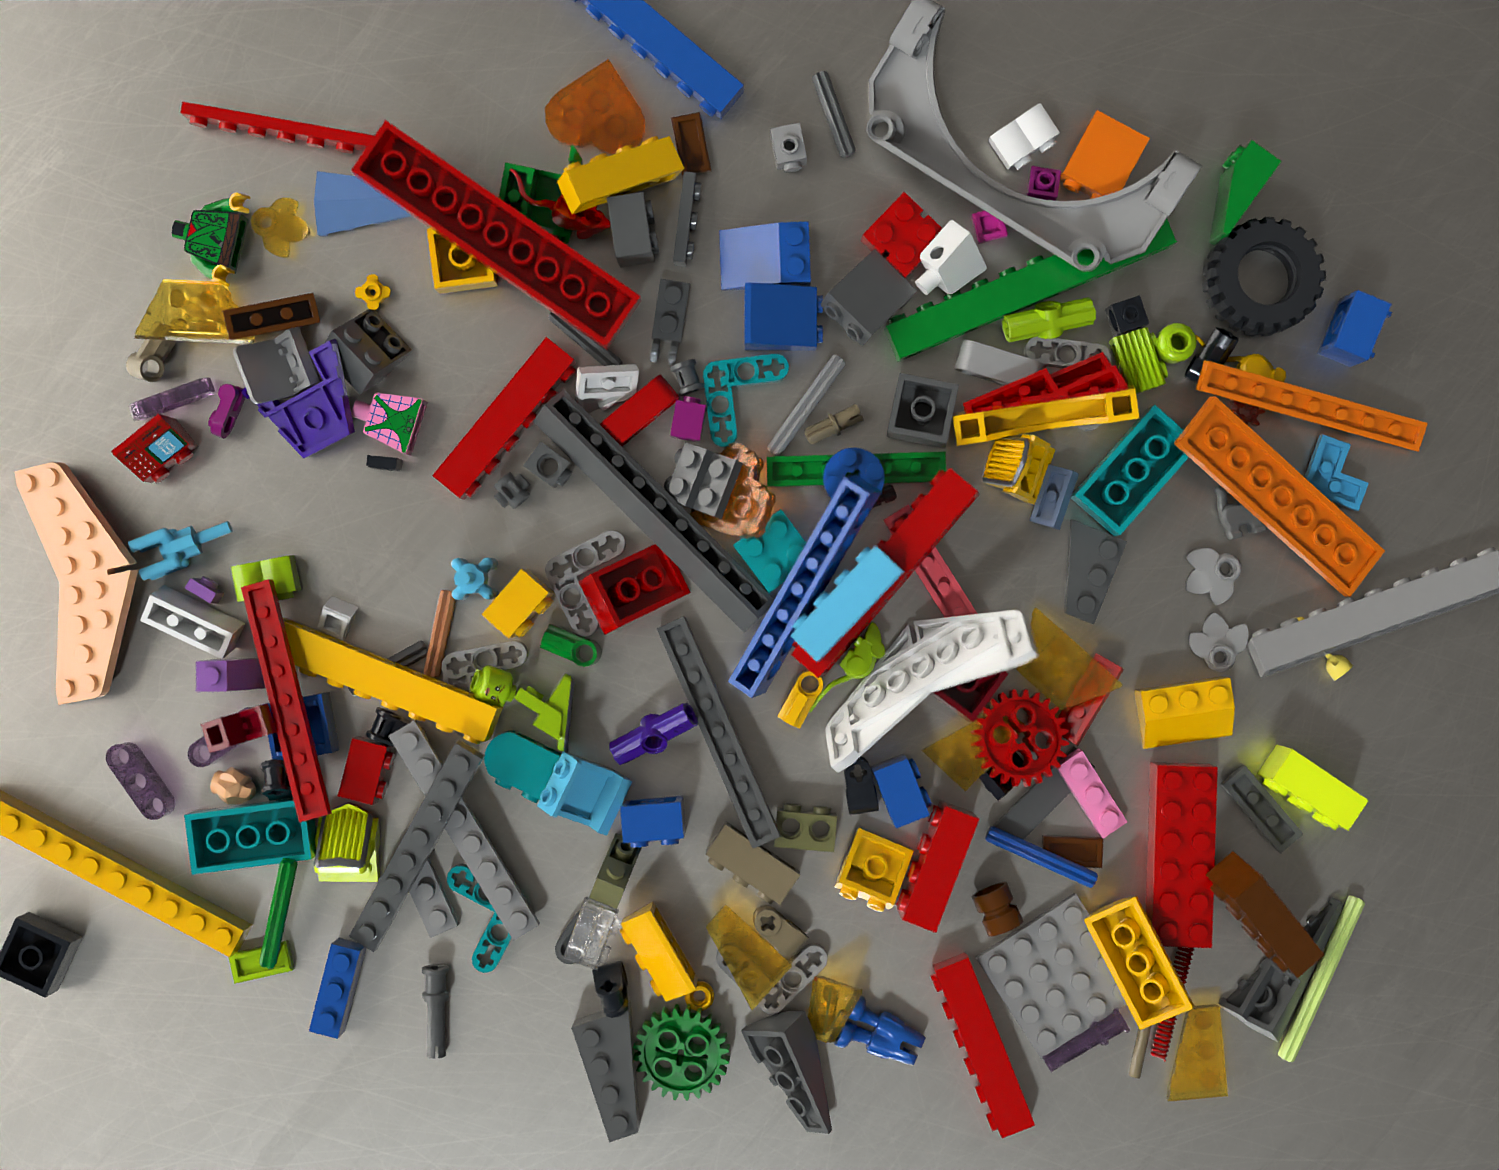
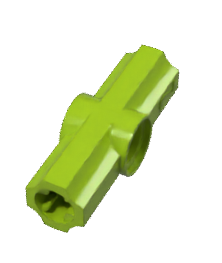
M1089 297L1064 303L1043 301L1036 304L1035 309L1004 315L1002 330L1005 334V339L1009 343L1033 337L1053 339L1060 337L1064 330L1094 324L1096 310L1093 301Z

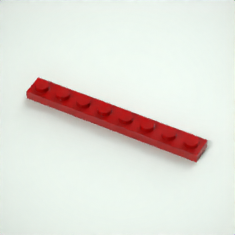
M182 101L180 111L189 120V124L197 127L207 128L208 124L219 125L218 129L222 131L236 133L237 129L247 130L249 135L259 138H266V134L275 135L278 140L287 143H295V139L307 141L306 144L311 147L324 148L326 144L336 146L335 149L337 151L353 154L354 150L364 151L375 136Z
M268 579L241 587L299 822L332 814L274 581Z

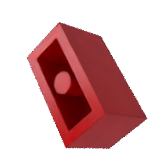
M360 736L352 738L338 797L374 805L379 799H383L387 789V782L384 781L386 770H391L395 753L391 752L392 746Z

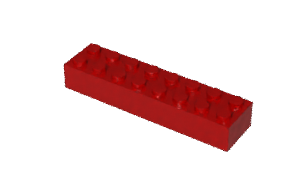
M951 468L946 472L941 469L930 482L933 488L925 496L921 493L910 505L913 509L911 514L907 518L901 516L891 527L890 530L893 532V535L886 542L882 539L876 545L904 571L900 578L821 661H816L796 641L793 642L792 646L795 650L791 655L817 678L823 677L828 673L980 495L974 487Z

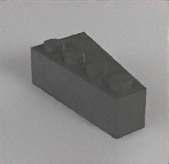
M631 1001L629 1002L628 1010L619 1017L610 1018L605 1016L603 1011L576 1019L571 1027L609 1142L638 1133L640 1126Z

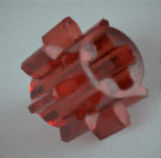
M1229 400L1232 405L1230 410L1245 424L1248 425L1250 423L1254 427L1260 425L1257 417L1265 413L1264 410L1256 406ZM1244 408V410L1250 412V415L1245 417L1244 414L1239 413V409Z

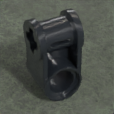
M377 707L375 721L371 730H367L365 736L379 743L395 747L388 736L411 721L402 718L392 711ZM420 726L424 734L426 735V731L422 726Z
M860 756L855 763L844 769L849 815L879 811L869 762ZM855 765H860L861 769H865L861 771V776L855 777L854 772H852L855 769Z
M284 760L262 762L261 770L264 772L265 787L262 788V795L266 796L269 801L293 798Z
M622 960L592 968L595 991L597 996L601 998L604 1015L610 1018L623 1015L629 1008L627 991L628 979Z

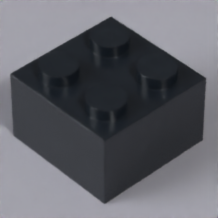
M31 912L15 918L0 951V977L46 998L59 990L83 936Z

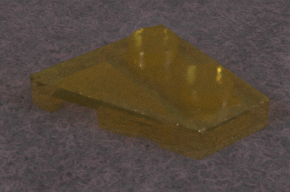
M816 976L813 979L808 1019L817 1040L825 1043L835 1042L861 997L862 989L824 976Z

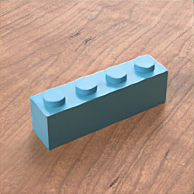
M875 546L872 550L869 547L865 548L855 559L859 564L851 572L847 569L842 572L834 581L837 587L830 594L825 591L813 603L816 609L809 616L803 614L793 624L792 628L795 631L790 636L816 661H821L904 573L878 546Z

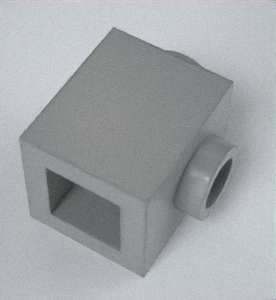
M800 123L771 128L770 136L777 170L784 169V172H794L802 169V165L807 163V155Z

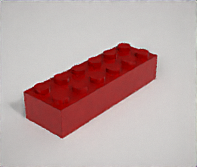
M1150 762L1146 914L1163 947L1212 948L1214 893L1210 889L1213 883L1206 874L1215 867L1218 767L1211 764Z

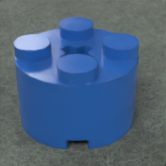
M847 448L834 454L828 460L823 470V485L831 500L846 473H853L855 470L859 472L858 476L882 491L884 469L878 458L862 448Z

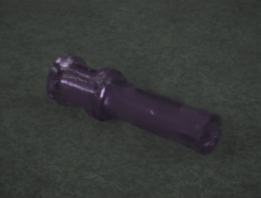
M1118 1008L1113 1009V1013L1101 1021L1091 1022L1092 1024L1089 1025L1091 1028L1049 1054L1042 1056L1051 1073L1099 1044L1101 1046L1108 1045L1110 1039L1122 1032L1129 1033L1131 1030Z

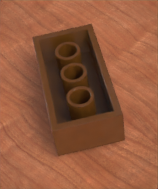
M1234 851L1206 874L1213 883L1210 887L1211 891L1220 901L1225 902L1227 905L1225 908L1237 921L1240 920L1242 923L1241 928L1252 940L1256 939L1258 949L1268 959L1273 956L1271 960L1283 973L1288 970L1298 979L1325 955L1263 876Z

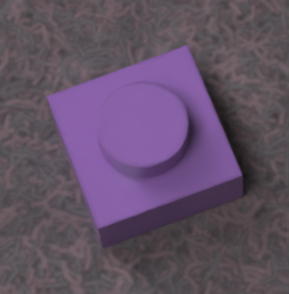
M202 576L201 579L190 578L185 586L186 590L210 604L219 603L224 595L223 592L217 589L218 584L205 576Z

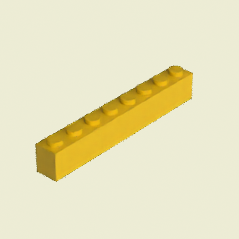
M283 618L294 665L300 667L299 671L311 677H316L317 674L326 677L328 684L338 688H343L344 685L355 689V695L365 699H371V696L382 700L381 705L388 709L397 711L398 708L409 711L408 716L415 720L425 722L428 719L436 722L435 727L448 733H452L453 730L464 734L463 739L471 743L480 744L481 741L491 740L503 707L489 705L477 700L470 692L401 664L394 663L389 659L288 618Z

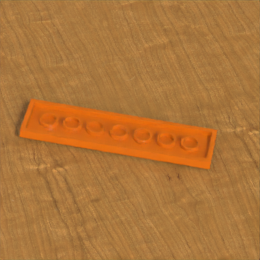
M1216 396L1208 398L1174 442L1181 451L1344 597H1351L1385 552L1378 543Z

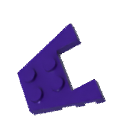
M336 339L329 340L309 352L323 379L322 382L280 404L279 400L256 404L259 407L258 411L264 418L268 417L279 428L278 432L303 459L355 432ZM245 387L241 392L246 399H250Z

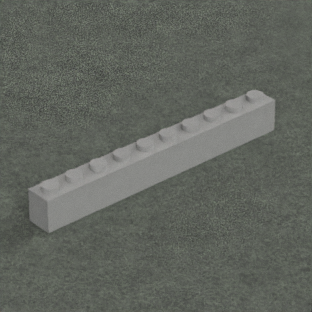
M1494 547L1488 548L1478 553V557L1468 561L1466 557L1460 558L1450 563V567L1439 571L1438 567L1423 572L1421 578L1411 581L1409 577L1395 582L1393 588L1383 591L1382 588H1376L1367 592L1365 598L1357 601L1354 598H1348L1339 602L1337 608L1329 611L1326 608H1320L1309 613V618L1298 621L1297 618H1292L1281 623V628L1270 631L1269 628H1264L1253 633V638L1250 639L1247 647L1260 677L1269 676L1499 594V550L1496 551Z

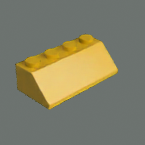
M1137 896L1117 900L1093 911L1084 919L1140 1030L1194 1008L1185 987Z

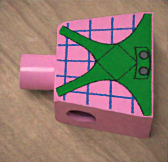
M375 393L371 404L356 400L351 414L353 418L366 421L363 429L364 434L411 456L428 402L415 397Z

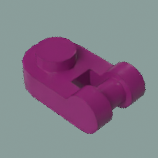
M230 384L220 386L218 390V396L221 399L217 410L212 412L208 421V426L211 427L210 431L213 435L224 439L231 433L245 400L241 387Z

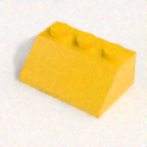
M1221 676L1134 690L1143 749L1233 735L1235 704L1231 679L1229 677Z
M654 901L622 919L621 925L623 928L620 929V933L627 945L632 943L636 949L635 959L643 971L647 969L653 978L650 980V984L658 997L662 995L667 1002L696 990L698 977Z

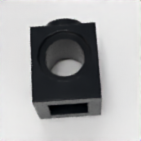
M1140 295L1111 304L1105 309L1114 337L1142 329L1149 324Z

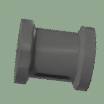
M695 359L680 362L670 368L671 372L676 374L680 386L678 391L680 396L705 388L704 384L699 381L695 370Z

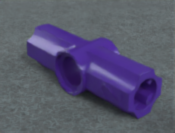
M682 703L662 715H646L641 719L639 727L609 742V750L619 765L626 764L645 753H661L666 749L667 741L697 726L698 718L688 703Z

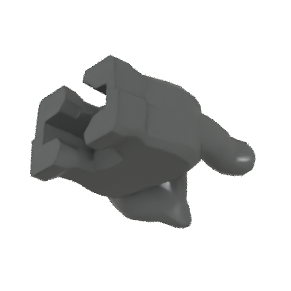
M1222 486L1215 488L1218 517L1225 528L1228 540L1243 537V533L1240 530L1243 524H1246L1248 534L1267 530V527L1241 503L1228 504L1227 493Z

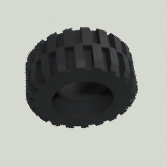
M1264 217L1261 220L1254 218L1233 228L1228 236L1221 239L1211 249L1207 256L1209 261L1204 266L1202 275L1206 276V281L1202 283L1203 292H1208L1210 298L1206 300L1209 308L1215 307L1218 312L1215 317L1220 322L1226 320L1230 323L1229 329L1235 332L1243 330L1244 335L1255 336L1257 334H1260L1262 337L1271 336L1298 324L1305 319L1307 314L1315 309L1317 306L1315 301L1322 297L1324 291L1320 284L1326 280V271L1320 270V264L1325 261L1323 254L1317 255L1314 247L1318 246L1314 238L1308 241L1304 237L1307 231L1301 226L1294 229L1290 227L1292 221L1286 219L1276 222L1274 217ZM1261 250L1273 254L1283 263L1287 271L1288 288L1286 294L1280 301L1274 304L1265 305L1255 302L1245 294L1239 283L1238 268L1240 261L1246 254L1252 251Z

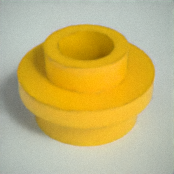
M698 981L696 990L685 995L686 1004H690L691 1009L695 1011L700 1007L702 1011L708 1009L714 1001V990L705 981ZM701 990L705 993V998L697 1000L694 997V993Z

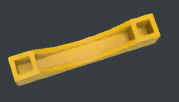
M1129 385L1128 390L970 414H966L965 411L953 412L957 446L1041 430L1112 423L1139 418L1136 388L1133 385Z

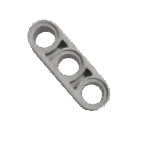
M963 340L954 369L1004 386L1045 369L1046 365L1039 361L985 344Z

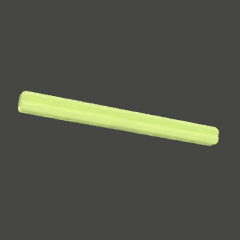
M1350 895L1346 900L1323 951L1325 955L1319 960L1278 1051V1055L1288 1062H1294L1365 906V902L1355 896Z

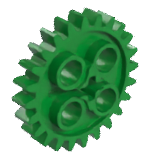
M675 1004L671 1013L664 1006L661 1012L662 1016L654 1011L651 1021L644 1020L643 1029H639L636 1035L639 1040H636L633 1046L635 1050H638L634 1054V1061H640L636 1071L646 1072L642 1081L652 1080V1091L658 1087L663 1088L662 1097L668 1091L672 1092L673 1100L675 1101L679 1093H683L686 1101L689 1100L690 1093L692 1092L698 1099L701 1098L702 1088L706 1092L711 1093L712 1083L719 1086L721 1081L720 1075H726L727 1067L725 1065L729 1064L730 1056L726 1054L730 1050V1044L724 1043L727 1039V1033H718L721 1023L712 1025V1014L703 1018L701 1016V1007L696 1013H691L690 1004L686 1006L685 1011H681L679 1005ZM671 1032L675 1035L676 1039L668 1040L662 1033ZM700 1037L705 1041V1044H695L691 1038ZM679 1049L684 1050V1055L680 1054ZM666 1060L672 1066L669 1068L662 1067L658 1061ZM696 1065L701 1071L697 1073L692 1072L688 1066Z

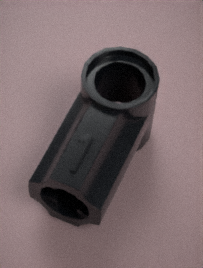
M1215 327L1200 354L1197 353L1191 360L1184 377L1198 383L1204 360L1224 365L1237 345L1239 338L1224 328Z

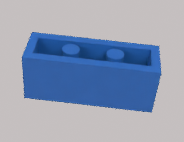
M338 938L331 943L309 1032L336 1039L345 1032L366 952V947L360 943L343 938Z

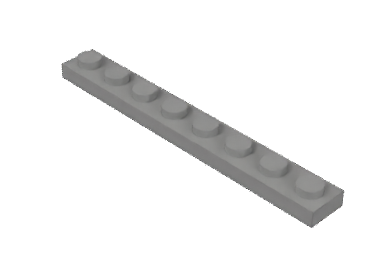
M413 720L388 737L426 797L443 763L417 720ZM462 796L445 830L514 941L539 926L540 922Z

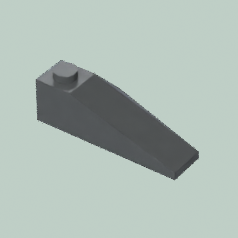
M781 1011L744 1027L741 1032L752 1056L758 1064L761 1062L765 1064L772 1074L769 1078L774 1086L779 1085L788 1096L786 1103L807 1132L829 1134L832 1131L817 1039L805 1011Z

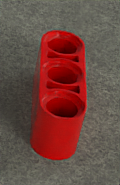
M660 374L599 425L623 447L669 409L676 400H679L680 396Z

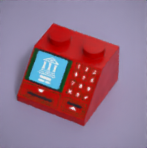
M158 413L111 452L143 482L159 483L170 475L169 469L177 463L181 465L187 462L194 455L192 451L198 446L177 419Z

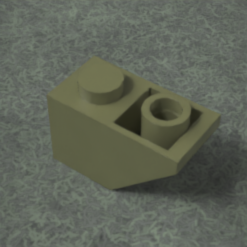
M616 833L589 898L617 909L642 847L632 848L630 843H623L622 835Z

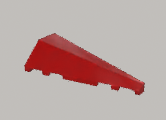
M1101 352L1052 374L1049 373L1047 368L964 402L963 407L965 413L970 414L1128 390V385L1115 365L1111 366L1105 354Z

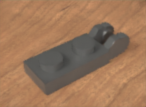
M660 279L651 337L653 343L650 362L657 363L660 357L661 341L672 342L668 353L669 365L676 364L679 343L682 342L690 283Z

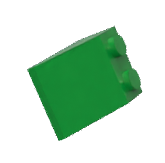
M1253 140L1245 147L1240 144L1222 164V167L1226 170L1219 180L1209 241L1213 246L1229 235L1282 162Z

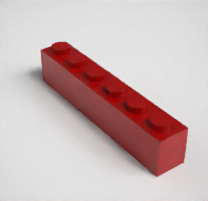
M546 337L432 476L458 498L463 500L467 496L472 498L481 488L482 484L479 481L486 473L491 475L501 462L498 458L505 450L510 452L520 440L517 435L524 427L529 429L534 424L533 421L537 417L536 412L539 408L557 395L555 389L562 381L567 383L576 372L574 366L577 362Z
M964 952L934 964L935 974L930 975L936 991L940 992L943 990L946 1002L941 1004L947 1019L954 1018L958 1029L954 1030L953 1034L959 1048L965 1046L969 1057L964 1058V1062L970 1076L974 1074L977 1076L979 1085L974 1087L981 1104L987 1102L991 1112L987 1113L986 1117L992 1132L998 1130L1003 1139L1035 1126L968 955Z

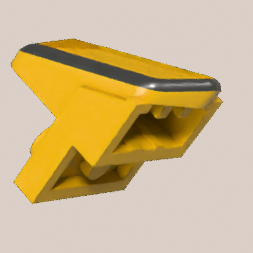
M1022 434L1021 437L1008 436L995 439L987 457L982 480L988 485L1002 488L1003 492L1021 501L1035 505L1047 467L1051 464L1056 449L1050 447V443L1034 435Z

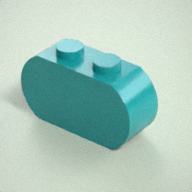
M509 730L491 740L485 751L484 763L489 775L496 778L495 783L508 790H511L513 786L523 791L522 797L537 803L562 753L516 730Z

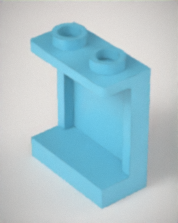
M563 751L559 761L554 766L546 788L541 793L537 806L552 817L561 816L576 821L607 836L632 781L615 770Z

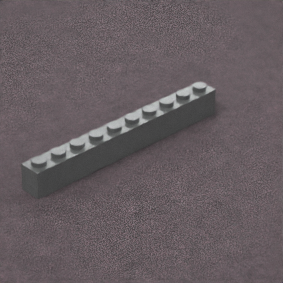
M564 389L544 404L533 422L745 633L771 607L775 599Z

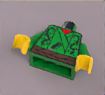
M237 192L233 193L230 198L204 205L202 210H193L190 223L175 220L171 233L173 238L185 240L184 251L190 254L191 263L206 278L212 279L226 287L230 286L226 282L227 275L229 273L236 274L249 220L243 214L237 212L249 213L250 209L243 207L246 199H250V196Z

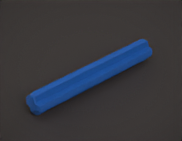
M990 826L986 833L985 839L987 842L1082 885L1093 888L1097 881L1098 874L999 828Z

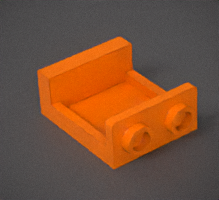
M1096 110L1068 164L1060 175V181L1064 182L1063 186L1074 193L1081 191L1090 196L1089 199L1118 192L1126 184L1150 138Z

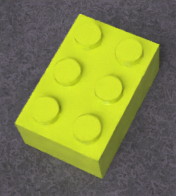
M1281 745L1275 746L1257 773L1264 778L1262 782L1264 786L1283 796L1289 795L1287 799L1289 803L1310 814L1313 811L1312 818L1335 831L1338 827L1348 831L1369 801L1295 750Z

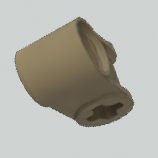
M770 905L758 907L753 914L756 931L787 960H790L809 938L797 925L786 919ZM772 915L773 924L770 926L766 923L762 926L761 917L765 916L768 918Z

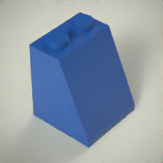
M745 282V351H816L817 343H823V325H817V313H823V307L820 304L823 301V295H817V287Z

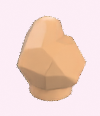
M230 767L226 771L218 770L212 777L211 792L217 794L227 804L247 802L256 794V787L252 782V777L237 768Z

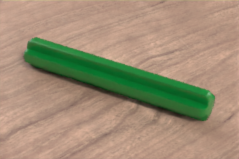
M283 858L279 864L259 960L260 966L273 969L277 964L298 865L295 859Z

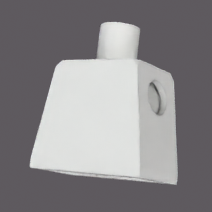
M951 219L920 254V260L926 272L915 283L926 295L936 286L947 294H953L983 273L987 266L971 233Z

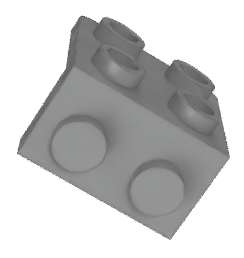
M299 327L288 329L275 339L240 345L233 350V355L248 395L254 404L293 397L320 383L317 370L312 363L306 341Z

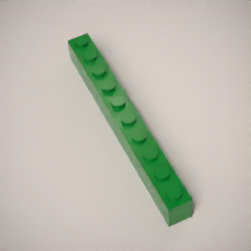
M1166 219L1144 253L1113 264H1109L1103 258L1097 268L1090 272H1083L1056 255L1046 259L1039 255L1026 261L1027 267L1016 271L1014 266L998 273L1000 278L989 282L985 278L971 285L972 290L961 294L960 290L953 294H947L943 296L944 302L936 305L932 301L927 302L916 308L917 313L906 317L905 313L896 315L888 320L890 324L885 327L884 331L897 362H900L1004 318V315L1017 313L1169 249L1177 241L1168 219ZM1084 249L1078 254L1080 265L1088 266L1094 262L1095 254L1092 250Z

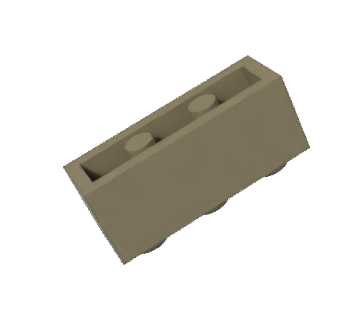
M727 821L706 850V855L710 857L708 862L721 871L725 867L734 873L732 878L746 888L750 884L759 890L757 895L769 904L775 901L780 905L800 876L798 869L761 845L752 849L747 835Z

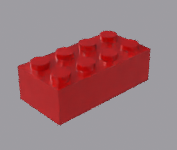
M943 800L939 801L938 806L933 804L929 812L930 816H928L927 821L930 822V827L927 834L922 832L916 848L919 850V856L917 861L912 860L906 873L908 878L906 889H900L895 902L903 921L934 933L937 932L980 820L973 812Z

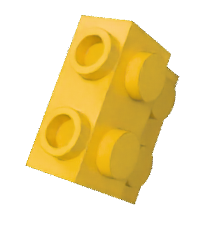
M858 828L834 887L840 889L839 894L844 898L856 900L859 897L867 900V906L879 912H883L885 908L890 910L896 902L914 850Z

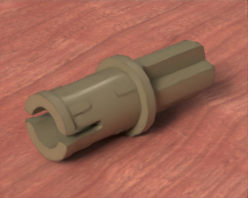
M853 404L851 407L834 415L831 413L827 414L828 418L805 428L804 433L808 442L815 444L834 434L837 436L841 435L840 431L858 422H862L864 419L860 415L861 412L858 406Z

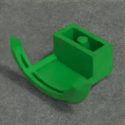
M571 145L568 159L569 164L580 162L583 165L582 157L575 146ZM505 162L499 199L550 234L557 235V239L569 245L573 230L558 227L553 222L552 210L549 208L534 206L526 202L519 192L517 179L510 169H514L519 174L527 196L534 200H551L554 202L562 195L557 183L562 174Z

